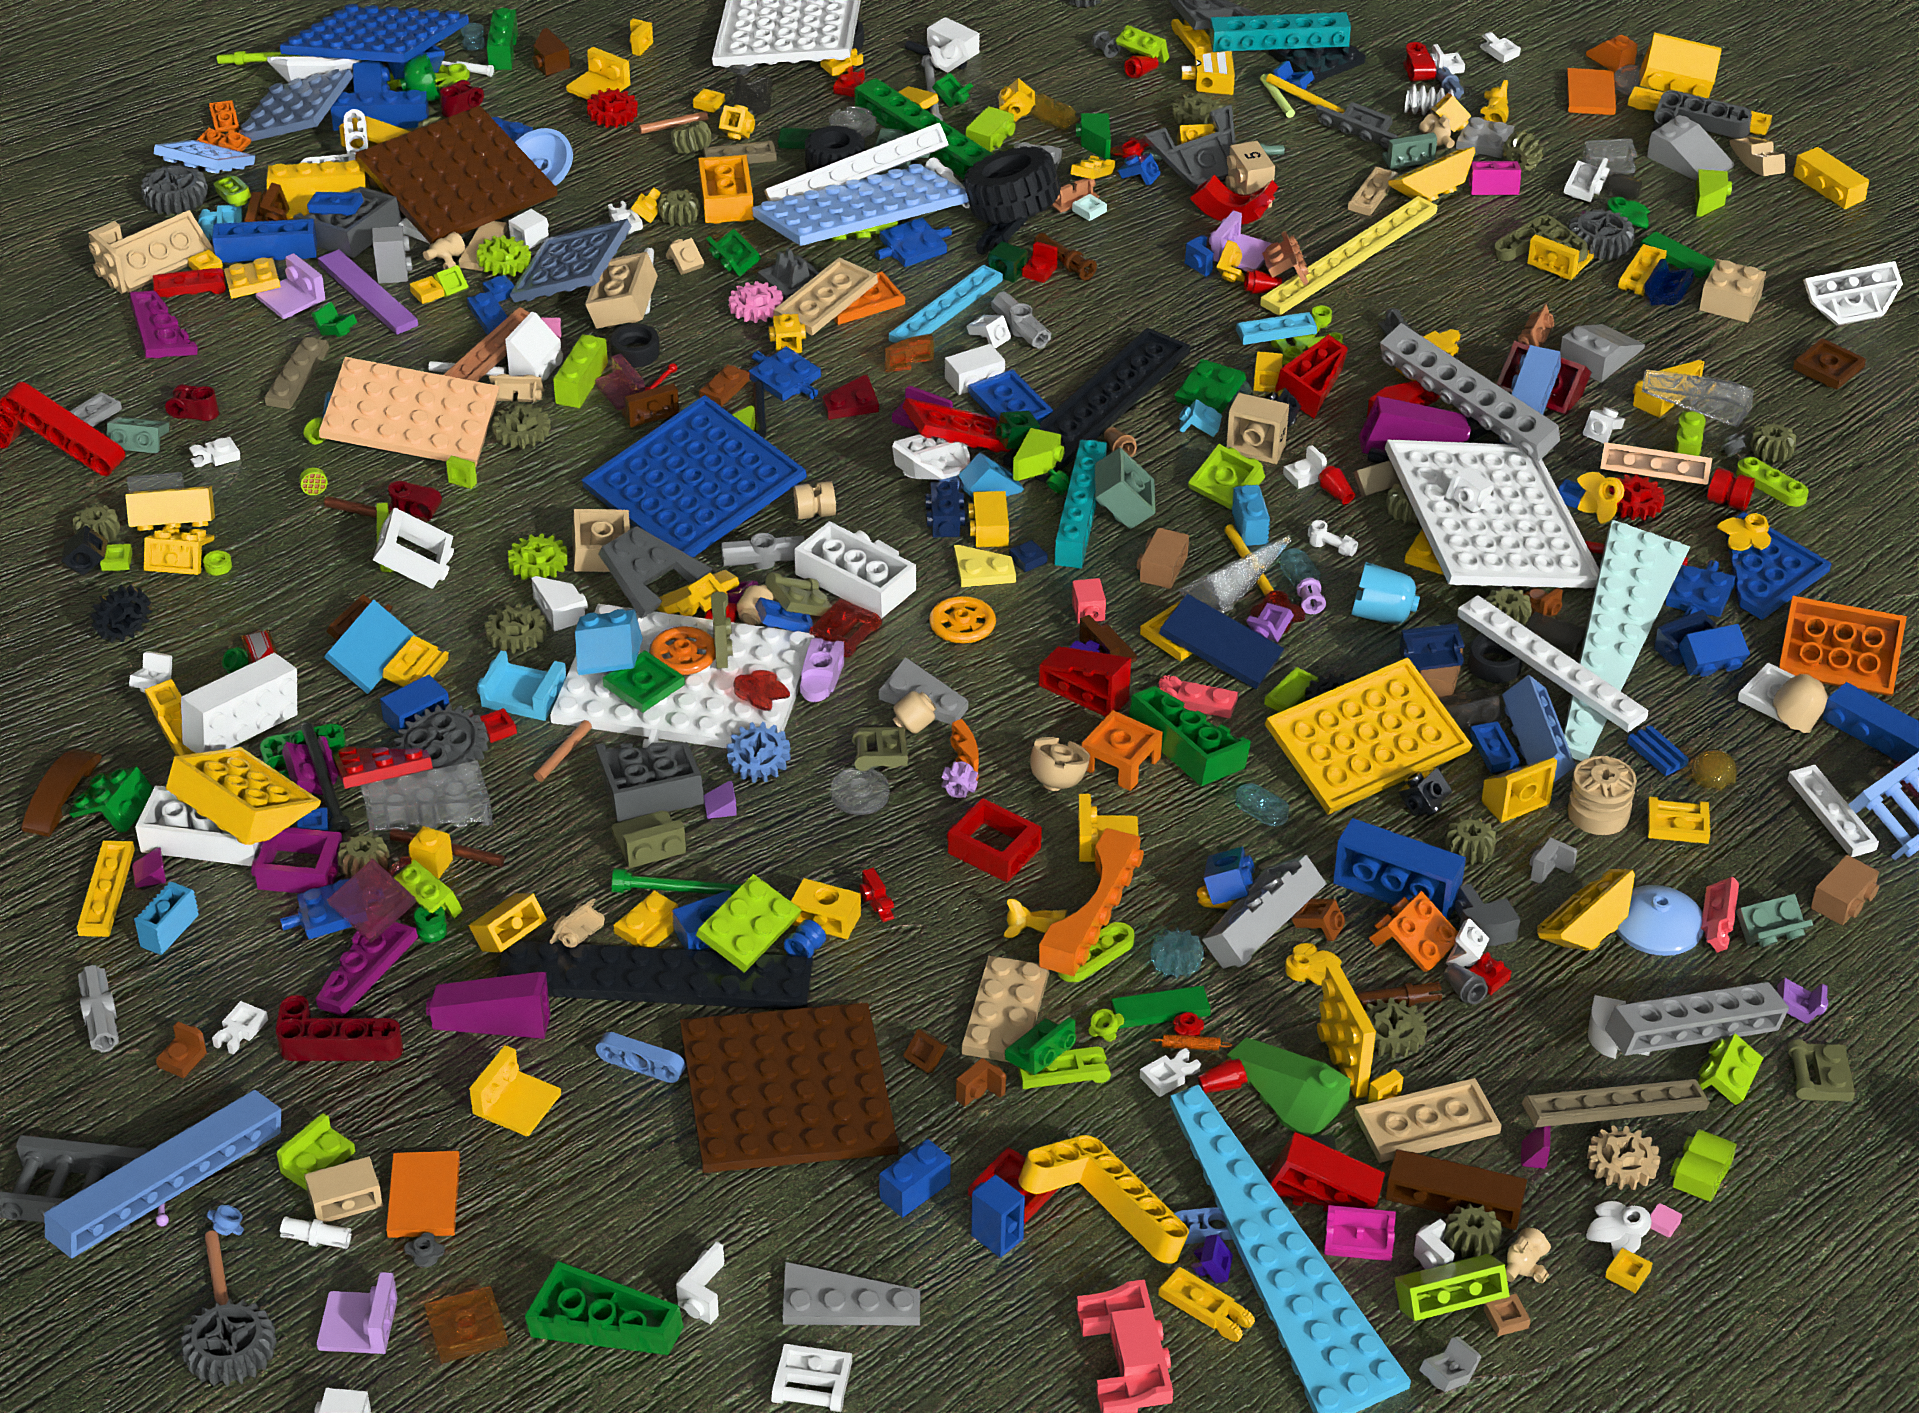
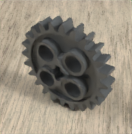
M448 704L445 710H441L440 706L437 705L435 712L432 713L425 709V716L423 717L415 714L416 721L414 723L406 721L407 730H399L400 738L394 739L396 747L393 749L420 748L428 751L433 769L408 775L411 781L418 778L420 784L425 783L429 779L432 786L435 785L438 779H441L442 783L446 784L449 777L458 781L459 773L469 775L467 768H477L476 760H484L485 757L482 751L488 750L486 742L489 741L484 721H481L478 714L474 715L472 709L464 712L462 705L458 706L454 711L451 704Z

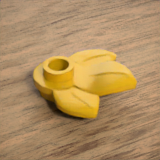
M1588 472L1578 477V483L1586 490L1578 505V510L1586 513H1597L1600 524L1613 519L1617 511V503L1624 495L1622 482L1615 477L1605 478L1599 472ZM1610 486L1614 487V495H1611L1609 492Z
M1752 513L1747 515L1745 519L1732 517L1720 522L1717 526L1719 530L1730 535L1728 546L1732 550L1744 551L1751 546L1763 550L1771 542V537L1768 534L1769 524L1766 517L1761 514Z
M1301 943L1293 948L1292 954L1286 958L1285 972L1295 981L1304 982L1309 979L1313 983L1322 986V980L1325 979L1326 966L1339 963L1341 966L1342 961L1332 952L1318 951L1314 944Z

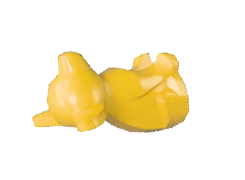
M1504 80L1501 87L1497 86L1492 88L1491 91H1485L1484 97L1488 102L1487 107H1482L1480 113L1485 114L1482 119L1492 122H1507L1509 114L1507 105L1508 80Z
M1010 898L1007 900V905L1010 909L1007 913V923L1009 926L1004 932V937L1013 938L1027 927L1041 933H1046L1051 924L1067 918L1068 910H1038L1030 912L1018 900Z

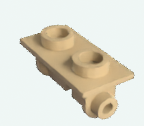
M489 375L490 383L499 386L497 401H513L514 393H518V402H537V400H542L544 386L541 377L534 375Z
M593 898L584 905L579 903L569 916L562 915L553 926L555 933L549 943L553 944L559 939L566 947H576L588 935H592L602 928L605 918L602 913L592 908L596 899Z

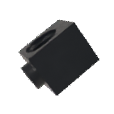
M86 525L65 542L61 561L84 576L105 558L108 540Z

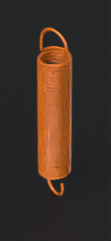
M1163 1034V1039H1150L1153 1042L1162 1041V1048L1170 1049L1186 1048L1189 1050L1219 1051V1046H1232L1231 1043L1226 1042L1222 1043L1229 1044V1046H1222L1220 1037Z

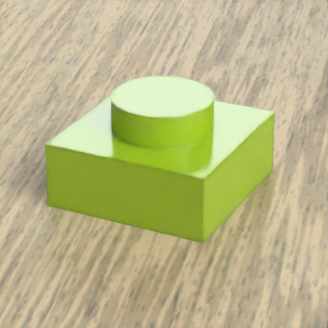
M459 265L434 275L435 280L444 288V298L469 288Z
M451 455L446 461L448 482L472 489L477 484L475 462Z
M131 544L107 545L105 558L100 561L101 570H130L132 558Z

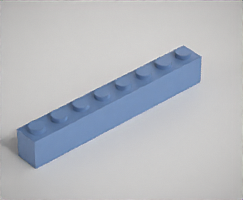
M256 1090L236 1099L233 1103L212 1113L209 1117L185 1129L180 1134L161 1143L139 1158H135L122 1168L108 1174L98 1182L44 1213L45 1238L71 1259L279 1135L281 1133V1108Z

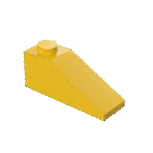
M1697 360L1650 373L1642 381L1639 380L1635 384L1633 394L1635 395L1633 406L1660 418L1701 382L1704 361Z

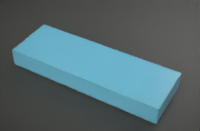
M1310 312L1236 323V331L1242 344L1246 345L1317 334V325Z

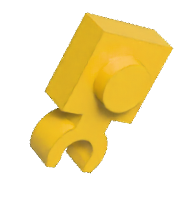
M854 48L851 51L850 58L843 60L823 59L820 61V66L832 76L840 75L846 72L848 67L852 65L858 66L863 64V54L857 55V49Z

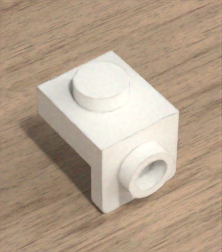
M1438 44L1433 45L1430 56L1435 61L1436 71L1440 67L1444 71L1443 66L1449 68L1453 75L1455 73H1464L1465 63L1458 52L1444 54Z
M1604 407L1603 410H1591L1583 435L1601 443H1608L1612 430L1622 429L1625 419L1617 416L1618 411L1608 407Z
M151 651L145 652L143 654V668L130 675L129 686L140 688V691L145 693V689L170 680L172 656Z
M1471 919L1463 922L1446 964L1449 966L1450 964L1457 963L1462 967H1470L1480 959L1489 938Z
M1441 1219L1431 1225L1423 1226L1416 1234L1414 1256L1425 1269L1453 1263L1454 1252L1443 1243L1446 1223Z

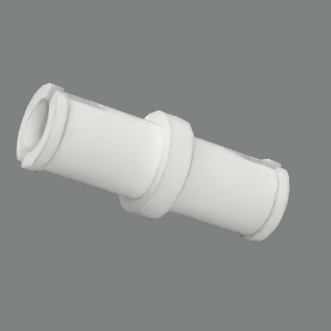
M285 1216L280 1228V1237L309 1242L310 1246L315 1247L323 1244L348 1249L352 1229L323 1224V1221L319 1219H314L311 1222Z

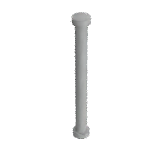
M924 55L921 63L925 69L927 91L936 93L932 88L935 84L934 65L930 60L932 55ZM938 103L929 107L930 113L943 121L942 115L939 113Z

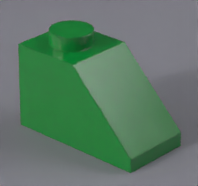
M1081 113L1080 123H1076V137H1080L1081 147L1105 160L1110 159L1111 148L1109 113Z

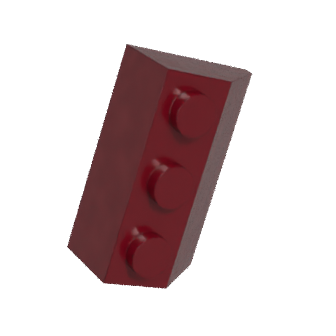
M1514 340L1496 385L1507 392L1512 393L1513 391L1511 386L1514 375H1519L1520 359L1523 354H1527L1529 345ZM1561 357V368L1546 408L1567 415L1582 397L1592 372L1582 364Z

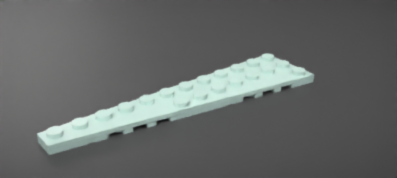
M1612 520L1607 533L1579 664L1619 691L1622 690L1690 546ZM1571 695L1563 734L1572 757L1583 761L1589 758L1607 718L1574 695Z

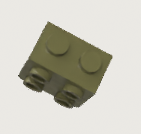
M659 811L618 822L611 827L612 834L629 869L686 853L685 827L681 819L672 821L667 811Z

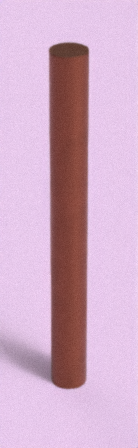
M329 496L325 498V507L377 518V507ZM411 515L427 523V518Z
M393 828L390 833V840L410 844L416 834ZM451 843L452 855L498 867H502L504 864L505 856Z

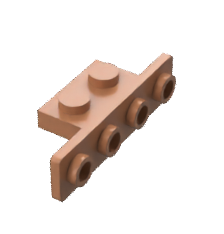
M1284 231L1281 233L1284 241L1269 245L1266 251L1262 253L1266 266L1272 278L1294 267L1305 286L1309 283L1306 275L1310 274L1306 267L1307 264L1303 258L1304 256L1294 235L1289 237L1287 232Z

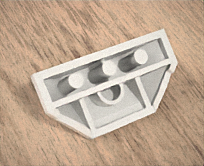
M267 57L268 63L288 83L297 78L301 80L307 79L314 74H328L335 69H339V71L350 69L353 75V63L364 61L328 57Z
M1895 261L1809 277L1803 280L1810 303L1836 326L1884 316L1903 285Z
M919 434L894 441L892 445L895 465L903 470L904 475L912 479L943 480L959 475L970 463L968 445L957 441L949 443L942 438H926Z

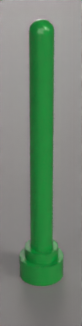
M614 868L612 874V892L625 893V890L631 891V888L715 895L729 890L733 895L742 886V884L633 876L632 872H627V869Z

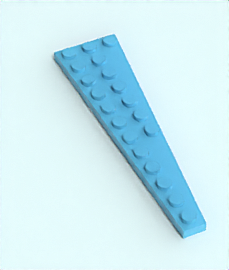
M1199 1084L1171 1095L1170 1106L1185 1138L1190 1143V1149L1195 1159L1199 1161L1203 1169V1177L1215 1195L1216 1205L1219 1211L1222 1210L1229 1233L1259 1297L1264 1302V1308L1279 1332L1278 1338L1282 1347H1286L1292 1360L1291 1366L1295 1374L1300 1377L1305 1388L1304 1394L1313 1413H1356L1409 1389L1411 1380Z

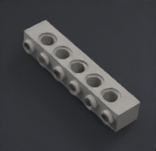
M1769 982L1749 984L1740 987L1621 1004L1614 1007L1605 1030L1624 1056L1712 1042L1720 1038L1724 1040L1734 1033L1742 1037L1779 1031L1789 1006Z

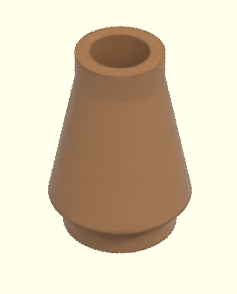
M1110 427L1104 432V439L1108 442L1112 452L1121 447L1130 457L1134 456L1137 445L1133 436L1121 432L1115 427Z

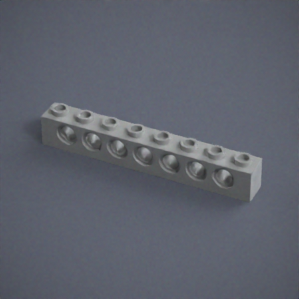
M1400 323L1380 342L1381 357L1386 364L1395 366L1407 378L1415 379L1425 390L1433 391L1439 395L1445 403L1456 406L1462 414L1467 417L1471 416L1483 428L1498 434L1504 442L1512 443L1525 456H1531L1540 461L1560 441L1558 424L1404 324Z

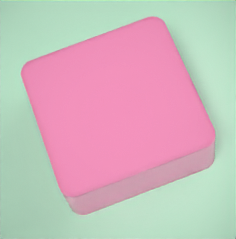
M541 318L560 339L562 334L561 319Z
M1659 1203L1650 1215L1652 1221L1650 1228L1666 1237H1671L1681 1223L1682 1214Z

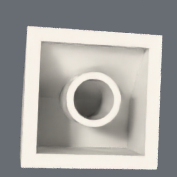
M530 312L505 339L510 376L534 375L541 377L543 382L562 363L563 352L561 351L560 339L535 312Z

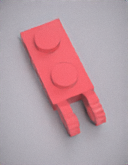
M1162 676L1158 683L1159 689L1184 702L1185 709L1195 712L1199 711L1204 714L1230 719L1238 700V692L1187 681L1181 682L1176 676Z

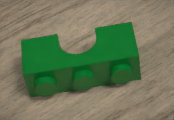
M493 9L487 41L488 65H493L494 70H512L514 61L513 45H516L518 37L516 9Z

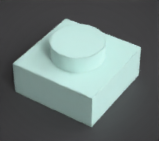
M1088 194L1072 203V211L1091 221L1107 212V203Z

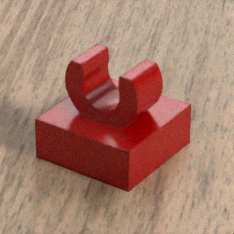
M1489 952L1481 956L1477 963L1469 969V971L1485 979L1489 995H1492L1511 978L1512 972L1504 966L1501 960L1496 961L1491 958Z

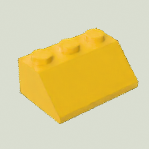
M1654 32L1639 70L1640 86L1664 92L1675 90L1709 98L1715 83L1722 50L1720 47Z

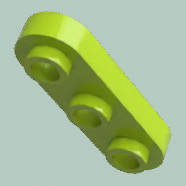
M237 176L224 177L214 183L217 194L228 204H234L235 207L247 204L249 202L248 199L252 196L249 187Z
M1755 457L1743 458L1738 462L1736 475L1742 474L1755 478V488L1789 506L1799 507L1807 502L1809 490L1803 483L1796 481Z
M1114 922L1100 930L1097 944L1090 947L1086 964L1084 966L1080 965L1075 976L1057 972L1059 977L1067 982L1082 981L1123 955L1134 945L1133 928L1123 922Z

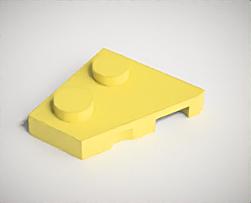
M954 545V556L961 587L1016 583V572L1011 556Z

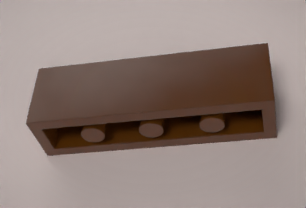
M1396 1149L1388 1178L1386 1200L1448 1215L1453 1214L1456 1206L1466 1209L1469 1202L1473 1208H1479L1484 1205L1485 1212L1495 1211L1496 1220L1501 1222V1227L1517 1230L1527 1179Z

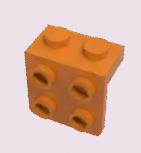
M1421 891L1409 900L1404 896L1391 907L1394 913L1391 916L1387 913L1374 924L1377 930L1369 937L1376 947L1393 937L1421 970L1427 972L1455 945L1458 931Z

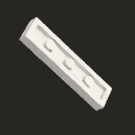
M1816 765L1789 772L1788 781L1849 856L1855 857L1877 850L1879 841Z

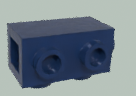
M931 482V493H925L927 527H932L933 538L960 537V526H965L964 494L963 492H958V482Z

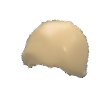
M1799 674L1790 678L1782 685L1774 696L1772 706L1777 710L1778 718L1785 722L1788 727L1793 730H1800L1801 733H1811L1813 726L1824 712L1828 696L1823 684L1819 680L1808 674Z

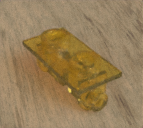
M1043 93L1035 95V107L1029 112V114L1064 130L1080 120L1079 117L1075 116L1076 112L1073 110V107L1059 101L1055 103L1054 107V99Z

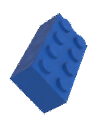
M1352 818L1338 840L1333 884L1392 905L1404 896L1409 900L1422 891L1444 917L1449 920L1455 910V901L1458 900L1459 886H1462L1466 857Z

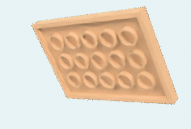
M345 357L319 430V438L441 461H447L452 455L475 462V467H477L498 399L499 386Z

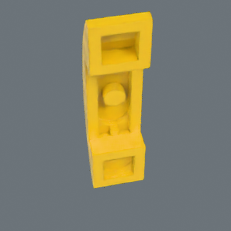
M170 679L145 689V694L152 711L176 756L196 754L183 745L182 696L173 680Z

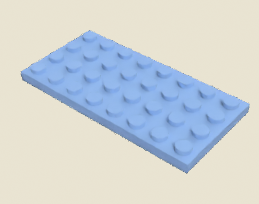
M912 164L906 169H892L886 174H872L867 176L866 179L848 180L844 185H828L823 190H808L803 195H789L783 197V200L775 202L765 201L759 206L752 207L753 217L802 246L968 203L969 200L965 189L961 188L960 185L948 181L947 178L939 176L921 164Z

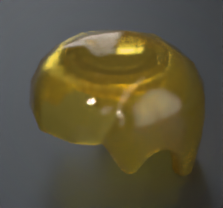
M1719 749L1706 750L1698 754L1693 760L1691 776L1697 785L1705 788L1714 787L1722 791L1729 783L1735 785L1737 778L1736 763L1727 752Z

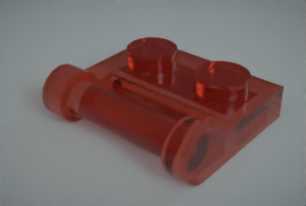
M839 599L809 629V634L815 638H823L824 641H843L844 657L850 658L856 652V647L871 631H876L882 625V619L874 612ZM858 622L864 623L849 639L844 638Z

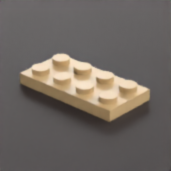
M190 210L110 244L119 254L128 293L152 283L153 275L174 273L188 267L187 258L208 249L215 253L213 246Z
M839 257L774 309V316L798 314L800 324H805V332L813 336L877 284V274Z
M989 955L963 1040L962 1054L1008 1062L1005 1060V1049L1035 1026L1049 977V970L1039 967V963Z
M1476 1078L1355 1107V1117L1379 1163L1394 1160L1396 1149L1418 1154L1500 1134L1501 1123Z

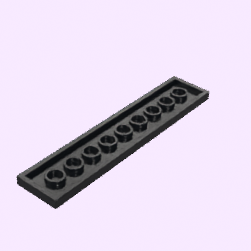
M1146 328L1040 423L1039 430L1061 434V446H1064L1063 458L1061 462L1057 461L1053 470L1055 472L1058 470L1062 471L1077 456L1080 440H1096L1190 354V345ZM1011 449L1003 456V465L1013 469L1014 457L1019 449ZM1047 472L1032 478L1046 483L1050 474Z
M517 941L502 952L497 977L546 972L549 997L790 1010L808 1008L813 973V957L762 954L744 973L717 951L578 944L576 947H566L563 943L550 944L549 942Z

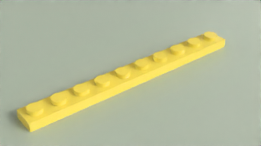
M1417 196L1307 267L1310 274L1306 275L1309 282L1307 285L1304 286L1299 275L1296 274L1262 296L1260 306L1279 316L1434 216L1437 213V205Z

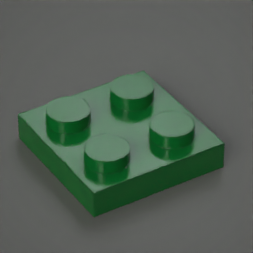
M1200 359L1174 395L1176 402L1191 406L1197 399L1221 414L1246 380V375L1243 371Z
M645 650L638 654L634 668L612 671L603 677V686L642 713L685 685V678L682 674Z

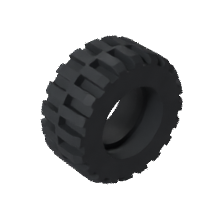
M1036 146L1009 148L1006 151H998L994 155H988L982 161H977L973 167L967 170L963 181L973 215L982 222H991L992 224L1001 222L1005 224L1015 220L1020 221L1026 217H1032L1036 213L1046 210L1047 206H1051L1055 199L1058 198L1061 190L1052 155L1045 149H1039Z

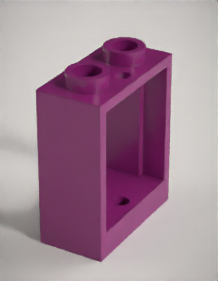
M287 827L271 839L260 842L259 856L254 858L251 866V874L256 878L257 888L259 890L300 894L309 889L333 884L340 867L337 856L340 843H343L341 832ZM277 851L320 855L316 868L272 864Z

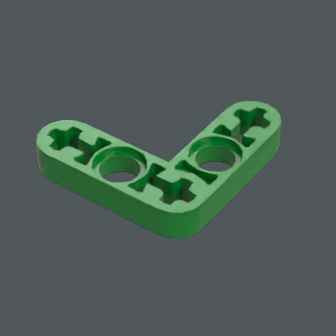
M326 724L314 727L317 739L319 736L326 737L332 752H336L345 746L346 738L342 726ZM302 730L265 738L260 744L263 762L273 769L276 767H286L282 749L286 742L294 744L305 742ZM272 750H277L278 755L273 756ZM287 767L284 771L279 772L290 779Z

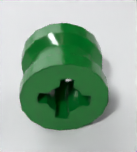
M422 906L415 911L414 920L420 940L431 943L440 941L447 934V924L443 907L440 906L434 913H429Z

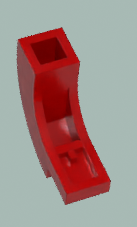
M1214 174L1197 187L1190 199L1205 214L1218 221L1227 218L1234 210L1242 213L1241 224H1248L1261 218L1269 204L1275 199L1273 195L1279 186L1271 180L1256 192L1243 195L1229 190Z

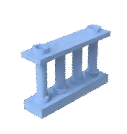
M1919 752L1864 790L1848 804L1855 814L1865 807L1869 811L1873 810L1899 841L1902 847L1891 855L1894 861L1903 854L1909 858L1919 850V834L1912 839L1882 803L1884 799L1881 796L1884 793L1887 797L1891 796L1919 829V810L1900 789L1903 787L1900 782L1904 780L1906 784L1910 783L1919 793Z

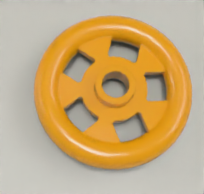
M957 596L938 603L930 613L929 623L931 629L940 638L953 643L966 644L977 642L987 637L995 627L996 616L993 609L984 601L968 596ZM950 609L954 610L950 614L945 613ZM977 618H985L984 623H976ZM949 622L951 627L945 628L942 623ZM972 629L971 632H960V631H967V630Z

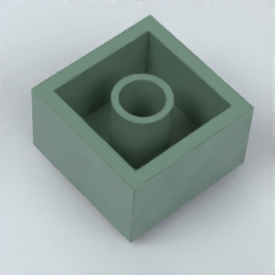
M1121 447L1095 463V498L1101 506H1105L1113 513L1118 522L1124 523L1129 529H1132L1155 514L1154 479Z

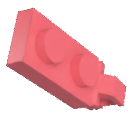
M1729 877L1706 887L1701 929L1705 932L1707 942L1713 946L1717 953L1728 948L1730 941L1728 932H1731L1734 926L1739 883L1734 877Z

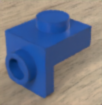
M1284 61L1274 69L1275 76L1304 90L1315 79L1312 71L1294 73L1290 61Z
M1151 153L1137 156V154L1131 155L1124 160L1125 163L1118 169L1121 178L1141 174L1146 185H1151L1161 174Z
M1201 235L1186 243L1185 264L1204 276L1211 274L1213 271L1214 252L1207 248V237Z

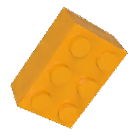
M747 155L698 158L705 223L719 224L722 222L754 220L752 211L753 193Z

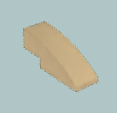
M1752 136L1730 140V145L1736 155L1756 174L1768 176L1785 173V154L1773 151V141Z

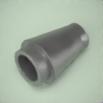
M1457 963L1450 964L1445 969L1444 977L1463 1002L1478 1004L1486 997L1488 986L1483 977L1459 966Z

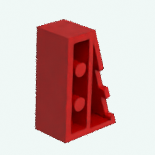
M1328 334L1280 369L1275 392L1286 388L1297 399L1301 406L1300 409L1315 419L1342 371L1348 347Z
M1058 646L1039 664V686L1107 717L1112 710L1118 712L1129 701L1131 657Z
M1294 1132L1270 1167L1267 1181L1278 1196L1293 1199L1292 1204L1303 1206L1304 1202L1324 1206V1212H1328V1205L1373 1209L1378 1202L1385 1173L1338 1150L1312 1140L1310 1137Z

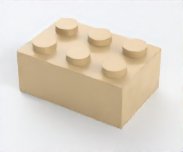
M647 252L612 258L608 264L609 266L599 278V282L591 287L585 303L596 329L603 327L611 328L618 324L636 323L643 320L658 277Z

